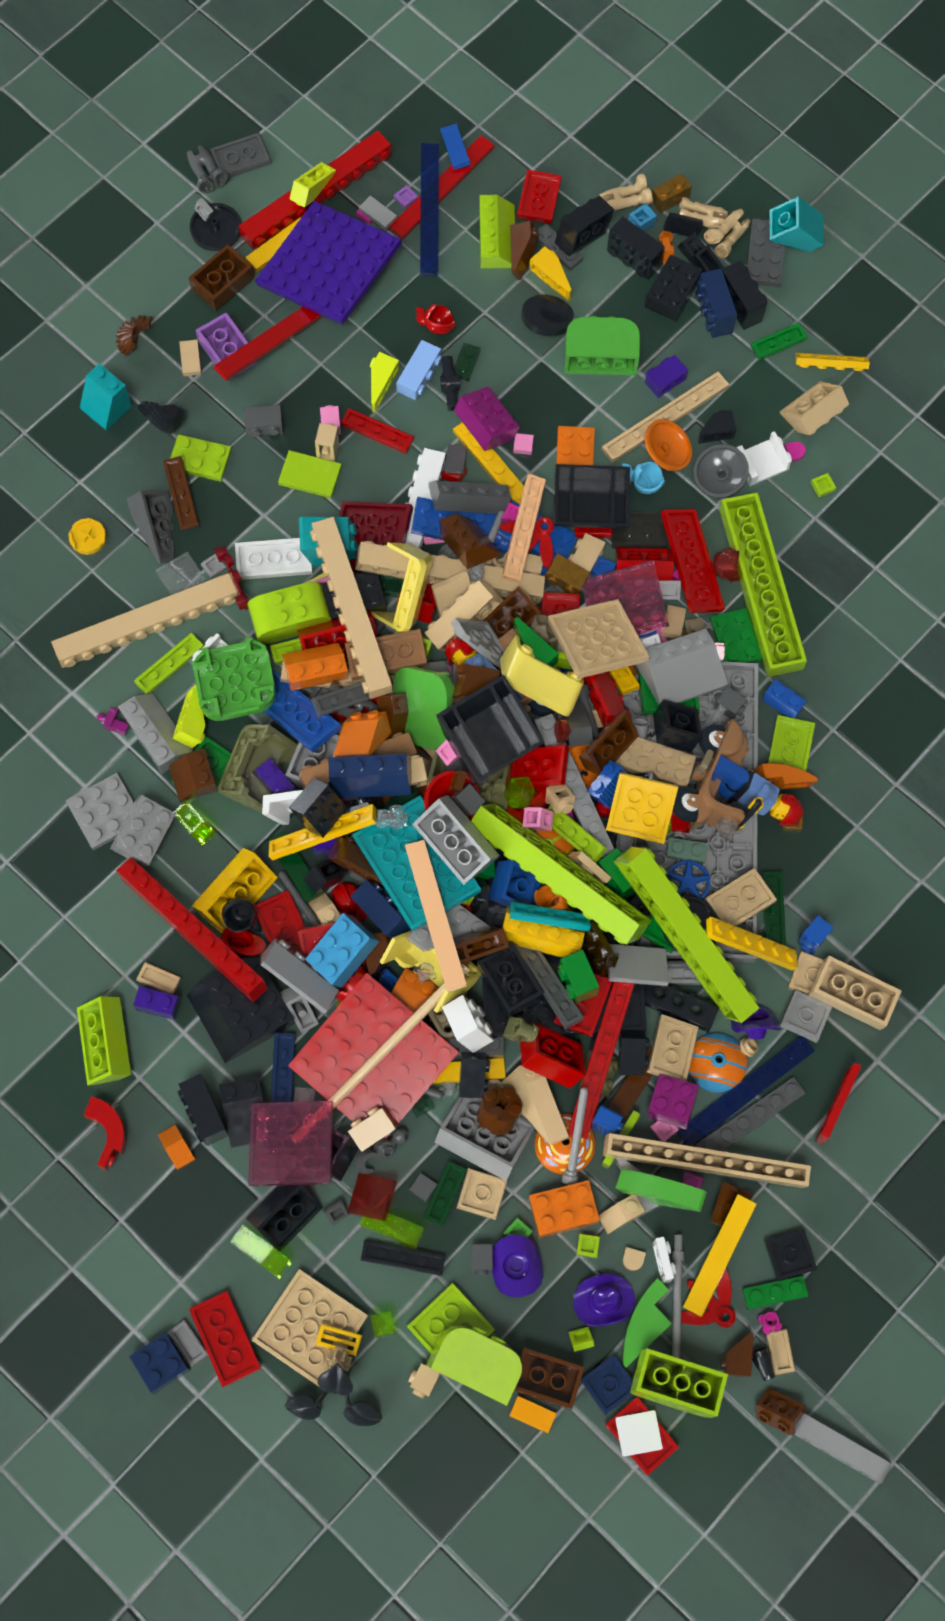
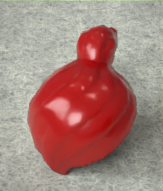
M432 304L426 312L423 308L416 307V320L421 326L426 325L431 333L444 335L454 329L456 322L450 310L445 306Z

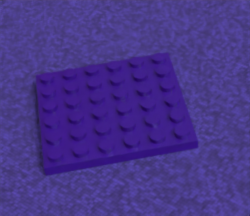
M313 201L258 275L255 283L257 286L343 325L400 247L402 241L396 236Z

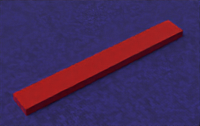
M480 135L466 149L470 165L453 170L451 164L389 227L390 231L403 240L494 149V144Z
M301 307L215 364L214 370L227 381L323 316L305 307Z
M613 982L581 1086V1088L586 1087L588 1089L581 1138L586 1140L635 983ZM579 1096L567 1131L571 1135L574 1132Z

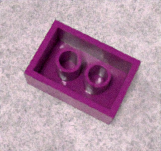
M489 386L460 396L454 412L484 451L512 441L519 429V425Z

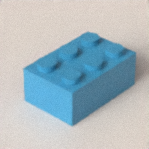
M342 913L305 960L331 985L342 988L380 941L353 916Z

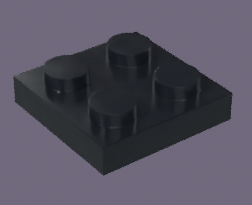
M804 1229L764 1241L776 1281L817 1270Z

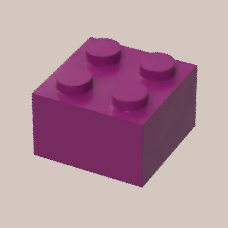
M659 1074L648 1109V1119L687 1130L698 1096L699 1085Z

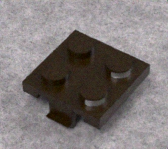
M594 921L590 924L591 927L587 932L583 949L585 954L590 957L594 970L598 972L600 977H604L607 974V968L614 967L615 969L619 957H613L614 952L604 936L602 929L599 928L598 923Z

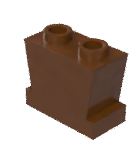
M469 664L456 665L455 673L459 675L453 697H459V701L499 678L500 670Z

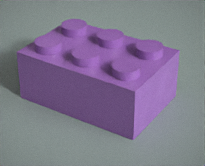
M227 312L196 329L197 340L214 365L248 343ZM257 361L248 366L247 368H245L244 370H242L241 372H239L238 374L256 365Z

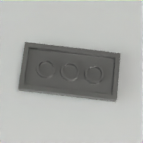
M752 218L747 261L750 276L758 285L781 287L785 245L770 241V220Z

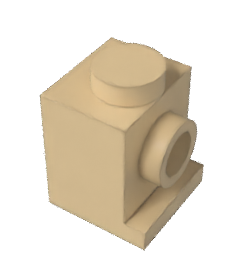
M566 784L546 787L545 802L550 804L556 814L561 812L567 814L574 808L575 796Z

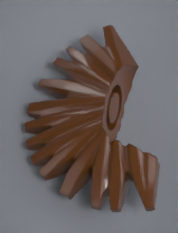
M139 315L136 322L134 317H131V323L126 320V324H121L123 327H119L121 330H117L116 337L118 339L116 343H119L117 347L122 354L125 353L124 355L127 356L137 347L138 335L140 331L150 328L152 316L146 319L145 315Z

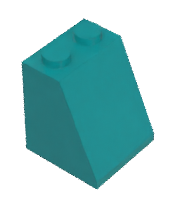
M799 196L769 210L771 242L807 252L824 246V215Z
M99 363L86 375L80 409L107 431L132 405L126 385Z
M299 517L300 551L313 567L321 566L323 560L318 558L315 547H318L317 542H313L310 531L313 530L312 523L331 517ZM334 517L348 560L356 559V551L358 550L355 535L357 534L356 525L348 517Z

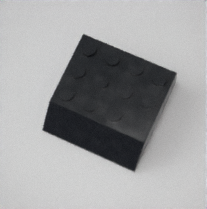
M556 464L554 526L629 529L630 467Z
M505 675L500 676L436 714L443 735L467 772L473 785L478 784L545 743Z
M257 955L242 958L264 980L268 988L254 1003L220 971L201 981L187 995L225 1064L272 1038L275 1033H280L295 1024L293 1016L267 971L261 966V961Z

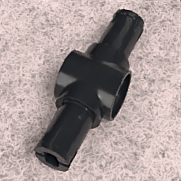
M444 356L442 357L443 373L440 376L441 392H444L446 396L448 410L454 411L458 402L457 394L460 391L459 375L454 371L452 357Z

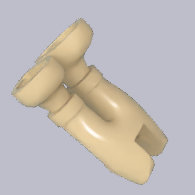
M643 173L637 176L634 185L612 188L599 194L614 208V211L638 206L639 204L650 205L653 203L650 188H647L646 177Z
M681 197L679 214L702 219L703 227L718 229L728 217V211L721 207L706 205L696 201L693 203L687 197Z
M742 209L733 211L718 229H708L704 233V239L707 243L712 245L719 243L714 249L715 254L719 258L725 259L730 255L731 246L737 242L750 225L751 221L749 218L741 223L738 222V219L744 214ZM730 229H732V232L725 238V240L720 242L724 238V236L730 231Z

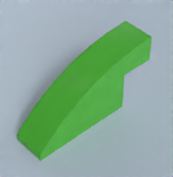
M626 1169L621 1170L616 1185L617 1190L628 1195L641 1196L656 1205L701 1212L707 1193L705 1190L677 1181Z
M658 1278L643 1294L629 1320L623 1342L622 1366L624 1369L640 1355L641 1350L646 1349L672 1324L655 1306L669 1291Z

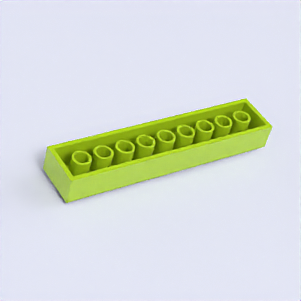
M758 492L722 499L719 511L752 627L762 655L766 676L771 677L804 670L807 659Z
M496 803L481 805L471 820L478 831L489 840L488 842L492 847L499 848L504 852L505 857L518 862L522 870L530 871L534 874L538 882L547 884L551 887L550 890L554 894L567 899L566 902L570 906L579 908L583 916L596 921L600 929L612 933L615 936L614 939L619 943L627 945L639 940L652 921L531 829L522 827L523 823Z
M629 848L613 862L713 1002L719 1007L723 1016L726 1019L743 1023L759 1009L756 1004L757 999L751 992L746 990V984L742 978L736 976L734 973L735 968L729 961L724 959L722 956L724 953L721 948L714 945L710 938H707V930L703 929L700 925L701 920L695 913L690 911L688 908L690 905L687 900L680 897L677 893L678 888L672 881L668 880L665 869L655 862L653 852L646 848Z

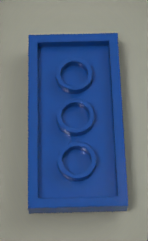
M512 501V504L519 507L520 504ZM537 514L536 522H537V520H538L539 518H541V517H543V516L540 515V514ZM543 524L541 528L545 530L548 528V525ZM554 526L553 532L549 534L553 547V559L557 553L568 559L577 540L575 533L563 526ZM499 528L497 534L511 541L512 533L505 532ZM538 541L536 546L531 550V552L539 556L540 541Z

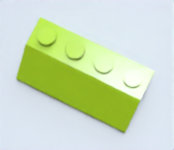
M480 195L481 268H511L510 225L515 224V205L499 195Z
M100 996L77 1007L87 1085L117 1081L130 1076L131 1066L128 1057L120 997Z

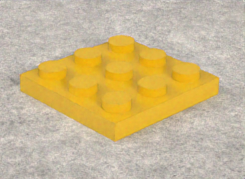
M620 772L606 830L664 844L678 786Z

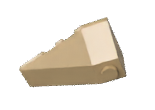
M522 1065L518 1066L501 1083L504 1088L515 1090L522 1103L521 1115L534 1126V1129L549 1145L568 1139V1133L546 1077L522 1067Z

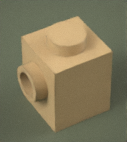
M421 1363L418 1371L413 1370L408 1381L411 1383L412 1393L422 1399L425 1396L430 1397L440 1373Z

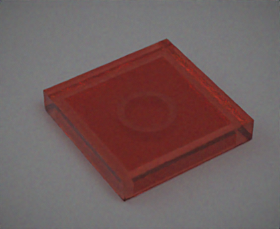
M359 1173L347 1213L386 1222L397 1182L391 1179Z

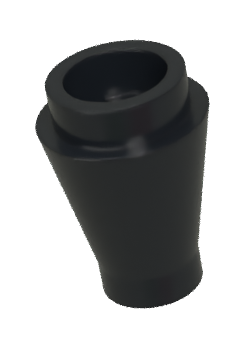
M767 1347L753 1351L752 1361L761 1374L763 1381L774 1378L771 1352L768 1351Z

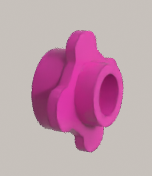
M768 1312L758 1317V1322L763 1327V1333L770 1334L771 1331L781 1330L782 1324L779 1323V1317L776 1312Z

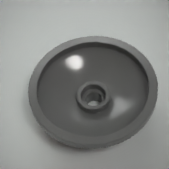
M727 444L711 446L704 450L697 458L693 469L694 480L698 488L707 496L713 498L733 496L747 482L749 476L748 461L745 455L734 446ZM725 473V474H726L725 477H723V478L719 477L720 474Z

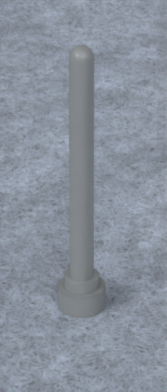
M504 511L498 512L489 532L488 538L492 543L499 531ZM484 563L469 569L468 576L470 580L474 582L482 580Z
M586 1087L580 1089L568 1169H565L562 1175L561 1182L568 1185L578 1183L579 1178L576 1165L588 1096V1089Z

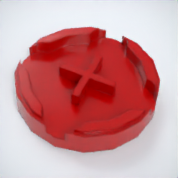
M361 966L354 972L355 975H352L344 986L339 988L335 998L340 1002L346 998L366 974V970Z

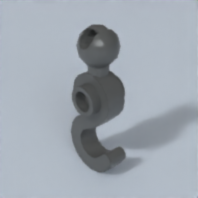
M398 1128L393 1132L390 1140L388 1138H381L376 1142L374 1150L366 1149L362 1151L356 1159L357 1168L363 1174H372L374 1170L369 1165H365L366 1161L370 1158L377 1160L389 1159L395 1152V1145L403 1144L407 1141V1131L403 1128Z

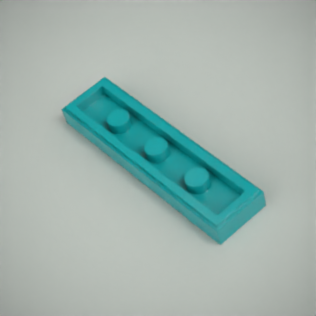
M517 902L510 903V919L589 931L591 927L590 919H587L582 913Z

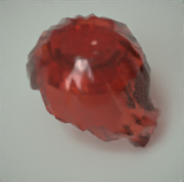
M729 547L714 556L713 571L716 576L728 580L730 583L741 580L737 571L740 556L739 550L736 551V549Z

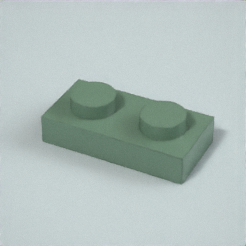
M669 837L666 858L681 861L691 860L705 864L708 843Z

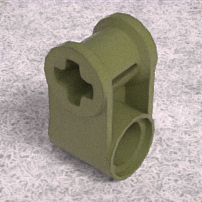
M510 1016L503 1037L515 1042H532L537 1037L539 1028L535 1024L526 1023L522 1018Z

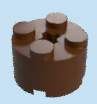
M498 1087L485 1092L477 1112V1121L484 1130L487 1128L494 1135H506L512 1131L522 1111V1103L515 1090Z

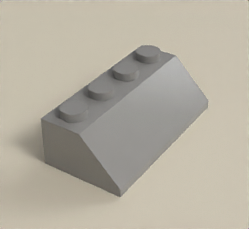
M153 693L134 696L118 706L120 714L126 723L129 724L130 729L162 774L169 770V766L179 758L194 752L190 747L172 739L176 726Z
M449 795L435 801L412 824L463 885L484 871L500 856Z
M275 938L260 956L261 966L325 1014L339 988L331 985L312 965L305 961L306 957L299 951L295 953L290 949L291 946L285 940L281 939L279 941Z

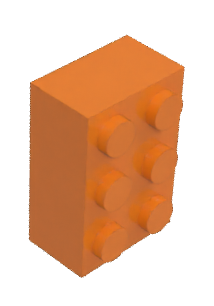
M589 1180L529 1195L528 1199L539 1239L595 1225L600 1221Z

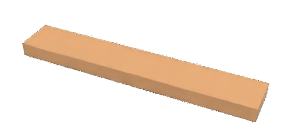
M528 474L526 477L502 573L503 578L518 583L522 579L546 482L544 478Z

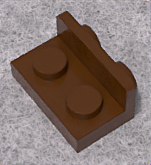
M771 1388L767 1389L756 1404V1418L791 1436L795 1434V1425L806 1412V1405Z

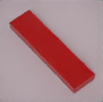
M348 408L341 421V426L404 454H407L414 441V436Z

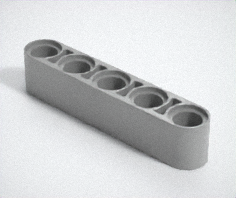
M803 1414L795 1425L794 1435L870 1479L883 1484L892 1465L891 1463L806 1414Z

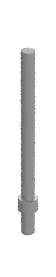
M674 1235L672 1261H674L676 1274L673 1279L672 1356L680 1359L682 1261H684V1252L682 1251L683 1235Z

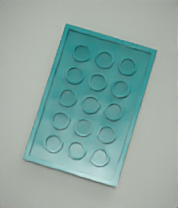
M421 796L376 820V824L362 828L352 834L354 841L412 932L426 925L427 921L405 845L421 840L425 841L445 913L482 892L474 878L463 885L412 825L425 812L424 800Z

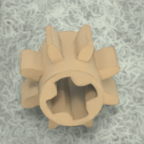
M336 1347L333 1351H328L325 1360L328 1370L337 1363H339L344 1371L349 1370L352 1357L348 1356L349 1352L345 1348Z

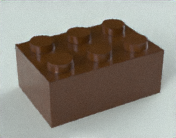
M227 244L189 277L191 290L217 311L254 278L253 266Z
M523 1348L520 1358L522 1373L514 1392L572 1410L584 1367Z

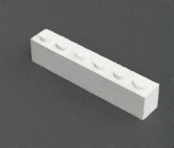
M424 448L423 454H419L417 461L419 468L413 474L414 486H410L408 492L410 500L409 503H405L413 506L405 544H412L419 549L422 548L423 536L411 533L416 499L421 497L432 500L428 484L432 481L441 480L446 462V453Z

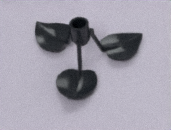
M339 1363L318 1377L317 1383L324 1391L318 1401H315L310 1395H297L289 1399L285 1404L286 1409L293 1415L304 1420H313L320 1416L321 1409L319 1405L327 1393L345 1396L348 1408L344 1410L343 1414L352 1424L371 1426L382 1420L377 1409L372 1404L366 1401L350 1403L349 1394L353 1390V1384L349 1378L350 1372L349 1370L344 1371Z

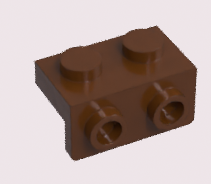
M723 1183L710 1222L722 1228L737 1195L751 1201L752 1194L741 1191L728 1183Z

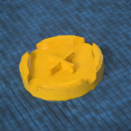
M91 518L75 522L68 534L69 542L73 549L85 555L94 554L101 550L107 539L103 525Z

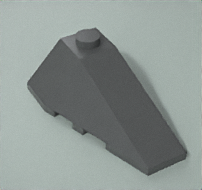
M168 490L139 491L128 497L127 503L131 517L157 563L174 562V541L171 539L173 507Z

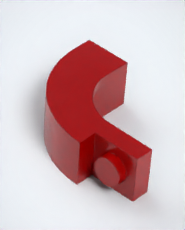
M91 1097L84 1116L86 1119L101 1124L106 1130L107 1142L97 1165L99 1168L108 1171L109 1167H113L117 1156L115 1153L124 1154L127 1141L126 1129L120 1116L109 1104L98 1098Z

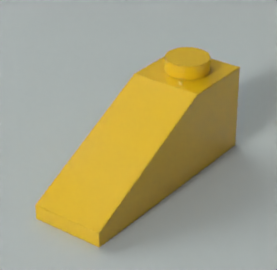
M544 246L530 259V270L569 302L572 289L559 258L553 250H549Z

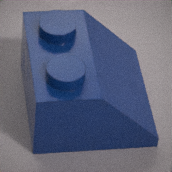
M513 860L498 861L489 899L503 906L510 905L511 902L535 905L534 892L539 889L540 882L535 879V875L530 871L522 870L518 862Z

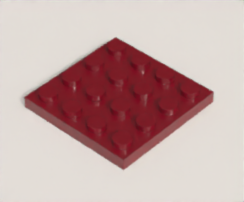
M342 501L339 517H348L356 525L357 534L355 535V540L358 547L361 542L371 541L382 546L387 545L388 542L405 544L413 506L411 504ZM356 559L349 560L353 573L364 572L355 570Z

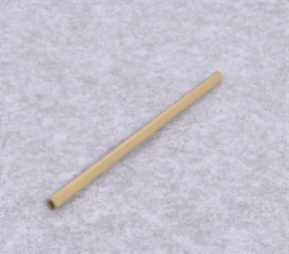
M462 964L461 967L465 977L470 970ZM445 983L291 1137L295 1144L299 1145L438 1004L446 990Z

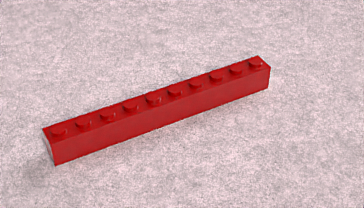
M376 131L329 163L328 166L334 168L336 172L314 201L322 203L326 199L332 198L335 193L345 189L354 180L361 178L364 173L374 169L380 162L387 160L391 155V144L379 131ZM291 189L240 224V236L254 250L297 219L302 218L313 202L306 207L297 205L296 202L290 200Z
M130 857L116 870L121 880L253 1003L268 989L264 980L135 860Z

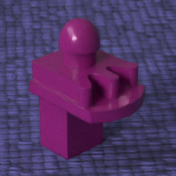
M110 707L107 715L105 713L97 715V720L104 722V729L126 736L129 724L117 720L120 712L118 707L115 709Z

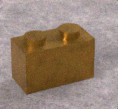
M683 173L653 188V205L660 214L680 204L681 197L690 198L692 185Z
M557 553L544 576L549 584L559 586L565 593H579L590 572Z

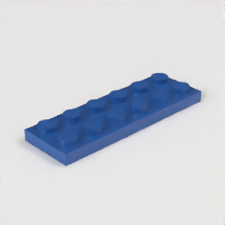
M417 497L411 533L443 540L441 538L439 520L457 513L474 520L488 537L497 514L434 510L432 500ZM497 534L493 544L500 553L506 554L509 549L510 540Z
M272 669L276 687V699L273 705L263 712L313 753L340 731L342 727L329 714L318 718L312 701L299 690L291 691L289 683L280 682L281 675Z

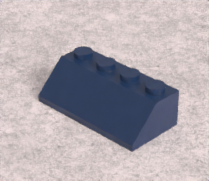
M408 754L328 758L331 788L340 799L412 795L411 756Z

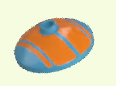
M710 1033L696 1040L689 1067V1074L692 1080L700 1088L713 1093H723L737 1087L747 1071V1056L741 1052L740 1043L731 1036L722 1033ZM720 1057L722 1063H717L715 1058Z

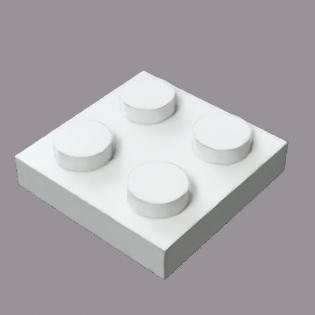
M664 1237L656 1238L652 1245L660 1279L663 1284L670 1283L676 1274L674 1262L669 1260V1254H671L670 1244L668 1241L665 1242Z

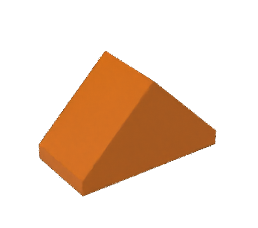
M176 1124L158 1134L177 1170L195 1160Z

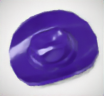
M757 1004L759 1009L743 1023L731 1020L732 1030L735 1033L746 1031L749 1039H763L767 1029L781 1030V1026L773 1012L762 1004Z
M509 1235L500 1239L492 1250V1275L496 1287L501 1293L509 1297H525L534 1293L542 1284L543 1279L542 1263L537 1247L532 1240L522 1235Z
M608 1273L595 1275L585 1279L578 1285L573 1295V1308L578 1319L588 1326L611 1325L622 1322L632 1316L635 1308V1295L631 1285L622 1276Z

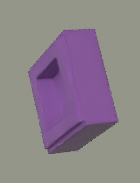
M408 185L394 194V199L405 210L419 197Z

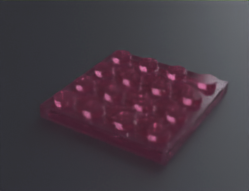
M654 560L588 578L582 586L586 607L618 599L637 635L670 626Z
M333 1102L251 1103L248 1185L331 1184Z

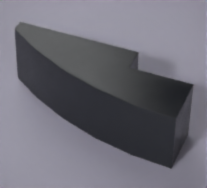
M693 233L677 246L692 265L702 269V273L725 268L708 245L705 246L696 233Z

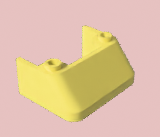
M388 542V547L410 558L396 613L370 612L373 617L399 632H407L418 620L433 561L429 553L412 544Z
M515 635L500 658L502 675H505L514 690L568 717L574 709L583 687L584 679H577L574 671L564 674L536 659L533 649L526 644L521 645L519 636Z
M412 931L393 937L380 960L381 964L395 960L403 968L416 966L438 987L444 983L435 949L423 952L409 942L407 938ZM471 961L463 963L470 970L464 977L467 986L449 992L445 990L434 1009L436 1013L442 1011V1007L465 995L477 982L481 972Z

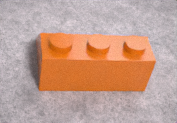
M339 643L282 654L291 691L347 679L348 669Z

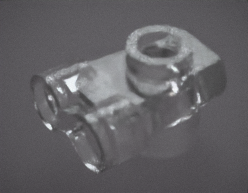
M391 806L389 811L378 809L376 827L391 826L393 829H401L403 826H407L408 813H405L403 806Z

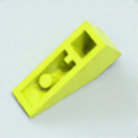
M320 162L294 180L290 200L296 202L299 206L306 207L315 200L333 177L336 170Z
M381 352L378 353L376 358L373 357L370 363L372 412L375 413L399 371V360Z
M196 685L186 694L172 739L192 749L197 744H201L205 737L203 733L205 729L204 714L198 702Z

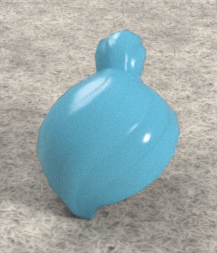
M654 462L638 464L634 470L631 465L627 463L622 464L623 467H630V481L634 483L635 488L642 494L655 493L665 484L662 470Z

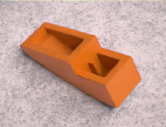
M761 764L754 769V773L774 783L779 790L806 788L818 782V778L814 775L788 765Z

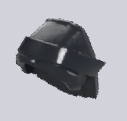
M142 401L138 405L139 411L150 423L167 434L175 432L182 420H184V409L174 404L159 406L158 403Z

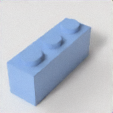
M421 340L396 382L398 393L417 400L419 395H423L426 388L425 384L427 381H431L435 367H439L442 362L441 348Z

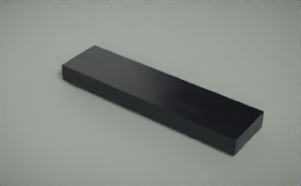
M364 1240L361 1261L442 1276L446 1255Z

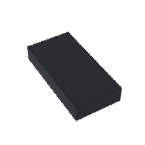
M669 212L663 228L664 231L685 236H691L693 233H696L698 236L703 220Z

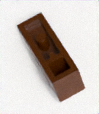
M530 220L510 225L511 268L517 280L522 279L537 246V237H539L538 228L534 227Z
M406 692L390 693L376 697L378 711H386L392 732L385 741L391 739L397 733L402 732L404 734L408 717Z
M503 928L453 938L460 964L509 948Z

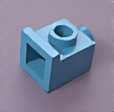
M644 204L630 213L628 220L645 231L651 226H655L657 215L647 204Z

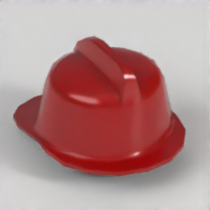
M353 882L339 883L331 893V900L340 915L342 913L357 918L360 924L363 923L368 915L350 897L359 888L358 885Z
M226 928L221 933L222 942L240 958L259 955L266 948V943L262 938L247 930L233 932Z

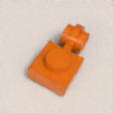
M663 231L659 235V242L665 246L663 264L666 263L670 255L674 256V246L670 245L673 241V235L668 231Z

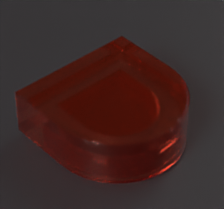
M557 720L555 722L554 733L557 743H564L571 733L569 723L566 720Z

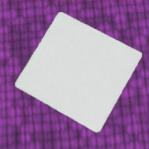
M654 1410L615 1418L622 1456L663 1449Z

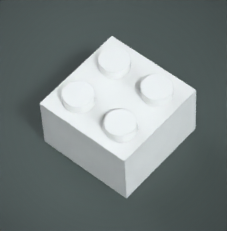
M462 995L442 1007L457 1041L473 1053L494 1041L491 1035L493 1030L483 1018L485 1016L481 1006H476L472 999L469 1000Z

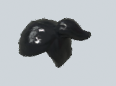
M239 897L228 901L223 906L222 919L230 931L242 932L253 929L261 933L262 930L254 911V906L249 900Z

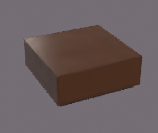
M462 770L454 772L449 791L454 793L462 791L467 772Z

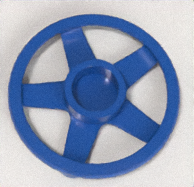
M691 860L678 862L667 873L668 877L680 882L677 891L679 895L685 891H690L694 897L703 899L709 891L710 875L697 862ZM686 865L684 875L673 873L677 867ZM692 865L698 867L704 875L693 876ZM707 881L706 889L700 895L696 884Z

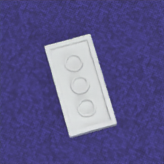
M300 538L235 543L236 569L241 580L312 574L311 563L300 551Z

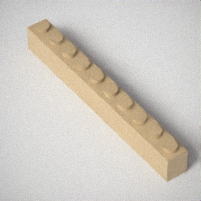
M331 517L312 523L313 530L310 531L312 541L317 542L318 547H315L318 558L323 560V564H321L324 575L328 574L329 580H327L329 591L334 592L335 597H332L334 606L339 608L341 614H338L341 625L346 627L344 634L346 641L351 642L352 648H350L352 658L357 659L358 665H356L358 676L363 677L364 682H361L363 691L369 694L370 699L392 693V684L335 519Z
M371 541L361 542L358 547L355 570L404 579L410 558L391 549L387 545L382 546ZM430 555L433 563L427 583L436 584L464 571L468 573L469 569H466L459 559H451L445 555ZM483 565L484 575L481 581L490 584L501 597L507 598L519 586L537 604L543 598L545 576L534 572H523L522 579L518 583L502 577L503 567Z
M229 573L61 637L51 641L61 667H72L79 661L90 660L97 654L108 653L115 647L126 646L133 640L144 639L151 633L162 632L165 628L172 625H180L185 620L195 619L203 613L216 611L218 607L235 603V596L238 594Z
M611 1133L605 1136L603 1148L604 1157L797 1188L809 1186L811 1170L809 1165Z

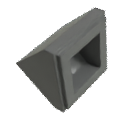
M341 1199L323 1210L332 1226L350 1215Z

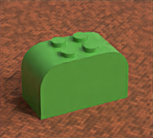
M590 316L574 319L568 325L566 333L564 373L636 376L640 350L638 327L629 319L613 316Z

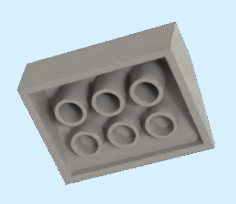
M707 629L647 648L649 660L636 664L658 705L663 700L679 704L728 686L716 645Z
M459 1097L440 1127L434 1143L507 1181L534 1131V1126L528 1120L519 1116L515 1127L510 1133L506 1135L491 1134L490 1130L487 1128L484 1130L477 1121V1112L482 1098Z

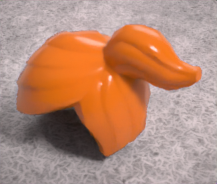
M547 884L534 892L536 906L574 912L569 908V904L566 902L567 899L554 894L550 890L551 887Z

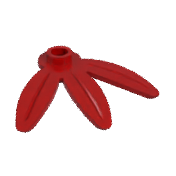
M541 517L535 523L528 552L540 541L541 561L544 567L549 568L553 560V547L549 534L554 530V523L548 517ZM515 521L502 523L499 527L505 532L513 533ZM547 524L548 528L544 530L541 526Z
M727 1268L717 1286L719 1301L712 1296L706 1308L709 1311H705L703 1317L691 1311L681 1312V1323L700 1326L717 1322L723 1328H729L735 1323L736 1314L730 1308L732 1286ZM692 1280L687 1281L690 1291L695 1283ZM724 1314L729 1315L728 1321L722 1320Z

